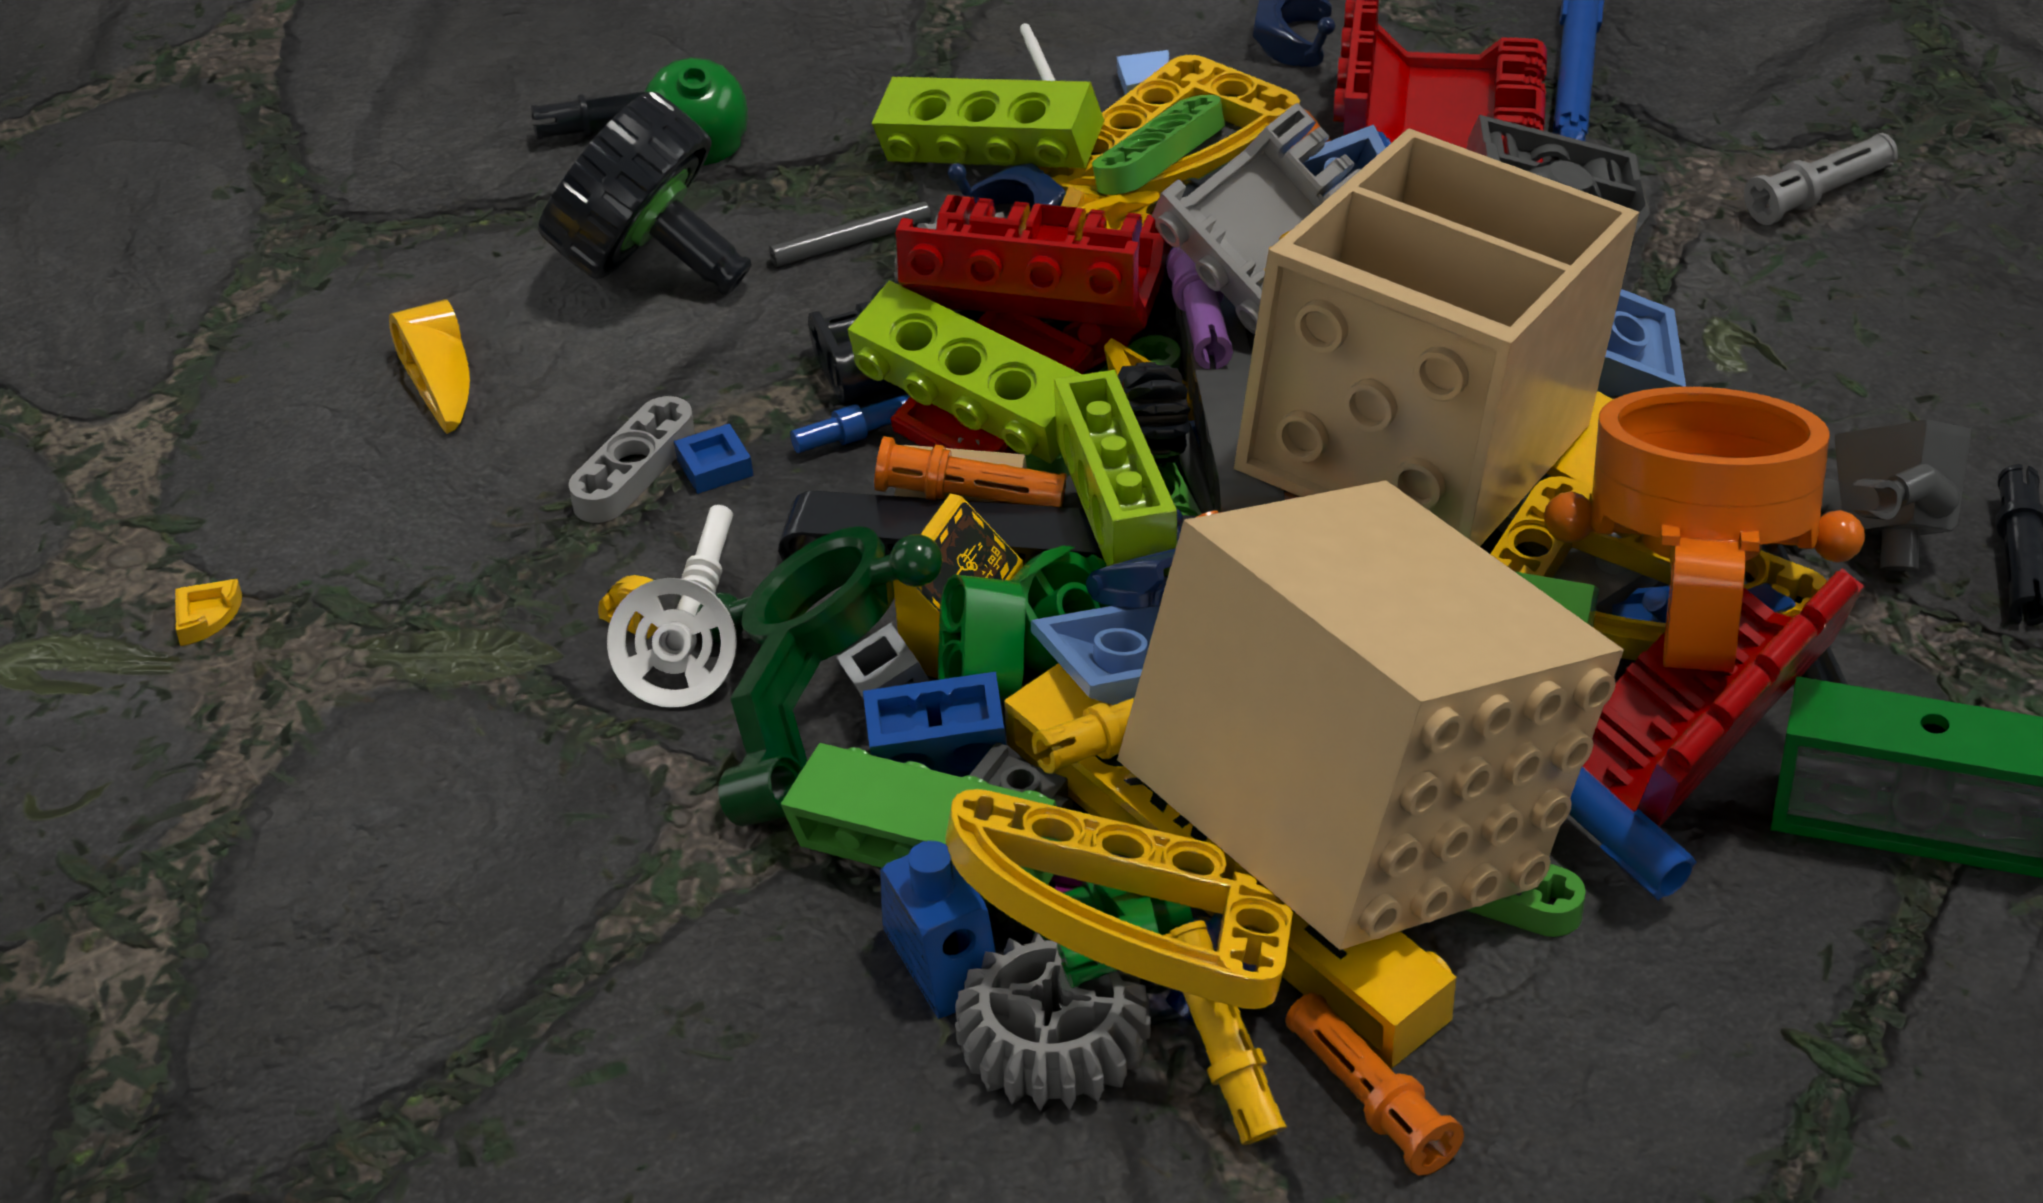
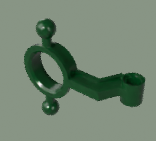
M862 526L840 529L814 540L788 557L759 584L751 596L738 599L728 593H714L730 613L736 631V638L745 630L754 642L762 644V647L730 698L746 751V757L742 764L727 769L719 781L718 796L720 805L726 817L733 824L745 827L786 817L780 804L808 761L794 716V707L820 662L852 645L883 617L895 598L893 581L899 580L910 587H922L930 584L937 578L942 569L943 557L939 546L931 538L921 534L905 536L894 545L891 554L885 556L884 544L872 529ZM841 587L823 603H821L814 609L808 611L813 605H815L826 595ZM700 603V605H699V607H698V609H697V613H698V612L701 610V608L703 607V605H702L701 603ZM712 628L713 642L721 643L719 628Z

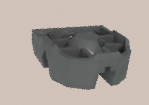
M1483 115L1478 116L1469 135L1466 149L1638 211L1639 216L1632 241V250L1650 216L1645 186L1641 180L1636 154ZM1547 156H1556L1562 159L1542 163L1537 162Z

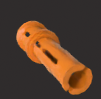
M883 436L881 440L874 477L875 491L886 492L888 487L925 492L926 498L930 500L944 499L946 493H952L1001 503L1063 507L1067 483L1066 473L1056 474L1013 467L1006 464L952 457V451L947 450L946 446L935 445L932 450L897 445L894 438Z
M1316 993L1306 994L1290 1007L1285 1020L1287 1027L1293 1033L1295 1032L1326 1064L1328 1069L1364 1104L1363 1111L1367 1125L1379 1135H1388L1402 1149L1405 1165L1413 1173L1429 1175L1448 1164L1457 1154L1463 1143L1465 1135L1463 1126L1452 1116L1441 1115L1425 1099L1424 1086L1417 1079L1405 1074H1395L1368 1046L1365 1040L1358 1036L1327 1004L1326 999L1322 995H1317Z

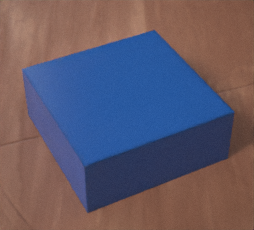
M730 423L674 441L676 459L697 494L753 476L751 456Z

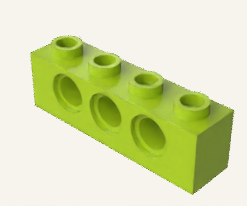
M892 77L871 124L887 161L1001 166L1033 163L1037 167L1086 168L1103 126L1104 118L1092 84L1086 81Z
M891 280L886 283L847 329L855 364L869 378L876 381L884 379L904 389L915 401L923 405L933 404L953 414L966 427L973 430L981 428L1003 439L1011 449L1019 454H1032L1051 464L1061 452L1056 441L1054 379L1082 374Z
M1115 370L1054 379L1056 441L1107 567L1154 553L1175 549L1177 546V510ZM1170 568L1163 570L1164 576L1169 575Z

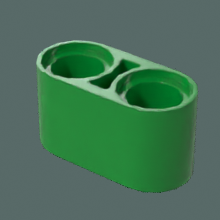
M953 574L944 585L940 602L938 680L996 672L1000 703L1004 704L1005 699L1020 690L1023 680L1025 595L1023 588L1017 581Z

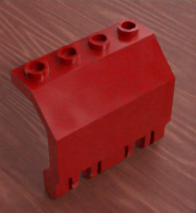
M1346 0L1344 27L1342 28L1341 57H1339L1337 88H1335L1333 113L1334 122H1344L1343 136L1374 124L1377 132H1383L1391 143L1410 128L1466 149L1469 135L1479 115L1544 131L1546 88L1545 83H1542V81H1545L1547 72V48L1540 40L1502 37L1481 54L1407 52L1378 24L1379 0ZM1541 158L1537 162L1542 163L1543 158Z
M958 195L946 196L938 212L936 229L913 227V219L902 218L896 228L898 283L946 308L980 312L993 311L999 314L1012 313L1029 315L1036 318L1145 329L1163 281L1165 263L1172 246L1158 232L1152 215L1146 216L1142 226V214L1128 213L1120 230L1108 229L1104 210L1091 209L1086 219L1085 208L1035 203L1030 212L1029 203L1015 201L1008 217L1000 218L995 217L992 199L979 198L975 204L973 197Z

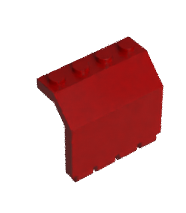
M1842 568L1804 605L1802 611L1794 617L1774 612L1743 586L1737 652L1733 673L1664 667V632L1646 652L1643 651L1637 657L1636 662L1632 663L1626 669L1625 674L1615 683L1613 694L1603 706L1592 737V752L1582 767L1632 811L1635 812L1639 809L1660 827L1795 683L1796 676L1801 677L1835 641L1864 585Z

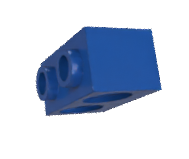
M996 672L863 691L869 748L873 756L901 763L913 761L928 767L930 770L964 777L969 776L996 742L1006 745Z

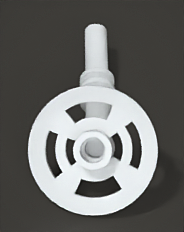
M714 505L710 508L696 554L687 559L681 578L657 579L639 586L621 601L611 618L607 634V650L613 671L627 690L650 704L661 707H683L697 703L711 695L722 685L733 666L737 648L734 623L725 605L714 594L723 571L719 560L733 518L732 511L726 506ZM680 594L681 599L677 609L663 610L658 596ZM700 603H701V604L703 605V607H702L701 610L697 613V609H698V607H699V605H700ZM637 611L644 617L640 621L635 634L637 654L629 657L626 648V633L630 620ZM653 623L658 629L652 638L653 649L648 650L646 637L648 629ZM718 627L721 638L720 654L713 670L709 672L704 665L707 663L713 647L711 629ZM701 632L702 649L699 657L696 659L691 653L696 646V634ZM653 666L662 672L670 674L685 672L689 687L678 690L664 689L649 683L643 677Z

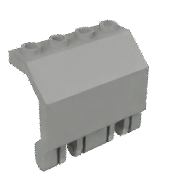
M1299 103L1294 104L1266 126L1242 153L1188 196L1182 198L1186 186L1180 179L1176 180L1161 192L1152 213L1157 230L1163 239L1175 248H1182L1194 261L1196 271L1202 281L1212 290H1220L1236 307V314L1241 323L1253 334L1256 331L1265 275L1264 268H1266L1269 247L1275 245L1282 234L1292 230L1360 171V169L1355 170L1331 189L1348 174L1355 164L1346 154L1334 159L1317 176H1314L1303 165L1306 160L1315 156L1325 146L1329 135L1321 127H1318L1308 136H1305L1316 122ZM1329 189H1331L1324 197L1322 196V195L1325 194Z

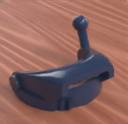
M1259 0L1253 37L1261 45L1264 52L1278 62L1292 66H1318L1324 59L1325 53L1322 47L1326 38L1334 32L1336 27L1334 20L1330 18L1332 5L1328 0ZM1319 21L1317 25L1319 31L1314 42L1312 43L1302 38L1290 29L1287 23Z
M954 163L950 165L947 171L949 179L956 182L962 193L961 196L973 197L975 204L979 198L992 199L994 205L1014 204L1016 201L1029 203L1031 208H1033L1035 203L1061 206L1066 194L1065 190L1033 163L1010 167L978 182L970 187L966 179V169L962 164Z
M1176 508L1178 543L1183 517L1181 511ZM1176 548L1091 572L1086 580V589L1093 600L1105 605L1128 608L1160 606L1168 576L1164 577L1163 570L1171 567Z

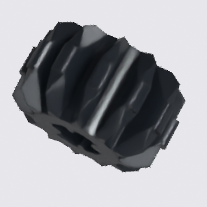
M1156 362L1136 363V366H1122L1117 376L1157 466H1163V463H1175L1187 447L1186 434L1191 430L1188 423V414L1191 410L1187 404L1188 389L1185 384H1182V375L1178 368H1171L1170 365H1156Z

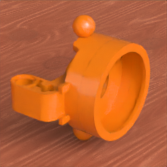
M1713 387L1654 388L1629 393L1608 402L1599 413L1591 502L1584 495L1573 491L1560 493L1548 503L1543 515L1547 530L1556 540L1565 543L1580 542L1591 532L1607 535L1612 533L1641 534L1646 548L1670 559V585L1663 665L1667 668L1733 673L1738 643L1745 562L1759 555L1762 544L1796 545L1798 548L1804 549L1815 548L1816 552L1824 559L1837 563L1849 561L1857 555L1865 540L1864 527L1853 514L1836 510L1827 512L1820 517L1830 438L1827 425L1812 412L1790 402L1752 392Z

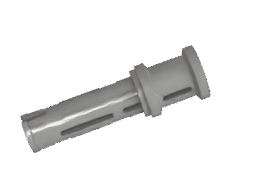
M1878 133L1873 135L1872 138L1838 150L1811 163L1801 160L1789 162L1782 167L1780 173L1770 177L1758 175L1746 183L1744 188L1746 208L1758 223L1763 225L1774 224L1782 219L1784 213L1795 208L1798 210L1812 208L1818 203L1822 194L1849 184L1878 170L1893 166V162H1896L1898 159L1897 146L1888 134Z

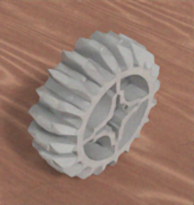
M1035 932L1031 943L1023 946L1008 938L1004 955L985 951L982 969L968 970L967 979L964 982V990L958 992V999L955 1005L958 1021L955 1023L957 1044L961 1045V1052H964V1061L969 1066L970 1074H981V1080L985 1083L987 1092L1004 1087L1005 1094L1008 1096L1011 1105L1026 1095L1033 1097V1101L1040 1111L1048 1099H1061L1070 1110L1076 1096L1080 1094H1085L1099 1102L1101 1093L1104 1091V1084L1122 1088L1124 1078L1127 1076V1069L1139 1068L1140 1060L1143 1057V1047L1147 1046V1039L1150 1038V1000L1145 986L1140 984V978L1119 970L1081 983L1078 987L1071 988L1061 965L1062 962H1065V959L1059 957L1056 942L1052 940L1044 941L1037 932Z

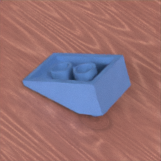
M1621 289L1597 391L1606 396H1623L1654 388L1686 387L1675 310Z
M1109 606L1031 620V633L1089 698L1115 705L1135 697L1160 606L1146 608Z

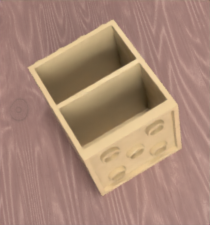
M1408 128L1268 250L1234 469L1300 497L1387 480L1480 547L1589 426L1639 212Z
M1387 480L1186 519L1183 521L1117 760L1334 946L1342 950L1473 907H1479L1523 891H1529L1539 886L1549 871L1551 863L1549 856L1559 828L1570 813L1572 806L1570 798L1581 767L1588 760L1592 752V737L1603 706L1613 694L1615 688L1614 676L1624 649Z

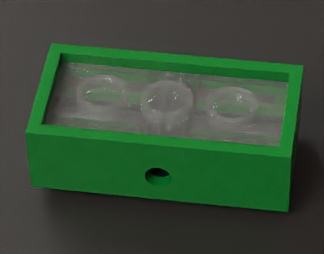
M1796 676L1770 830L2043 878V717Z

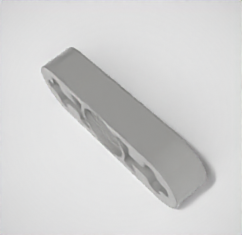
M674 396L658 397L645 403L570 478L569 490L574 514L579 519L591 523L607 522L621 515L676 459L674 441L695 434L690 404L684 399ZM630 455L647 456L643 460L632 463L619 461L621 458Z

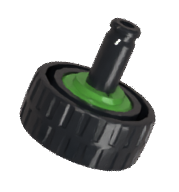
M653 91L646 92L630 102L591 141L553 192L538 224L540 235L568 261L595 279H602L614 272L652 237L705 281L718 286V291L722 295L730 294L752 267L751 260L747 256L742 257L739 255L734 245L681 203L687 193V189L696 178L709 154L711 138L684 111L661 94Z

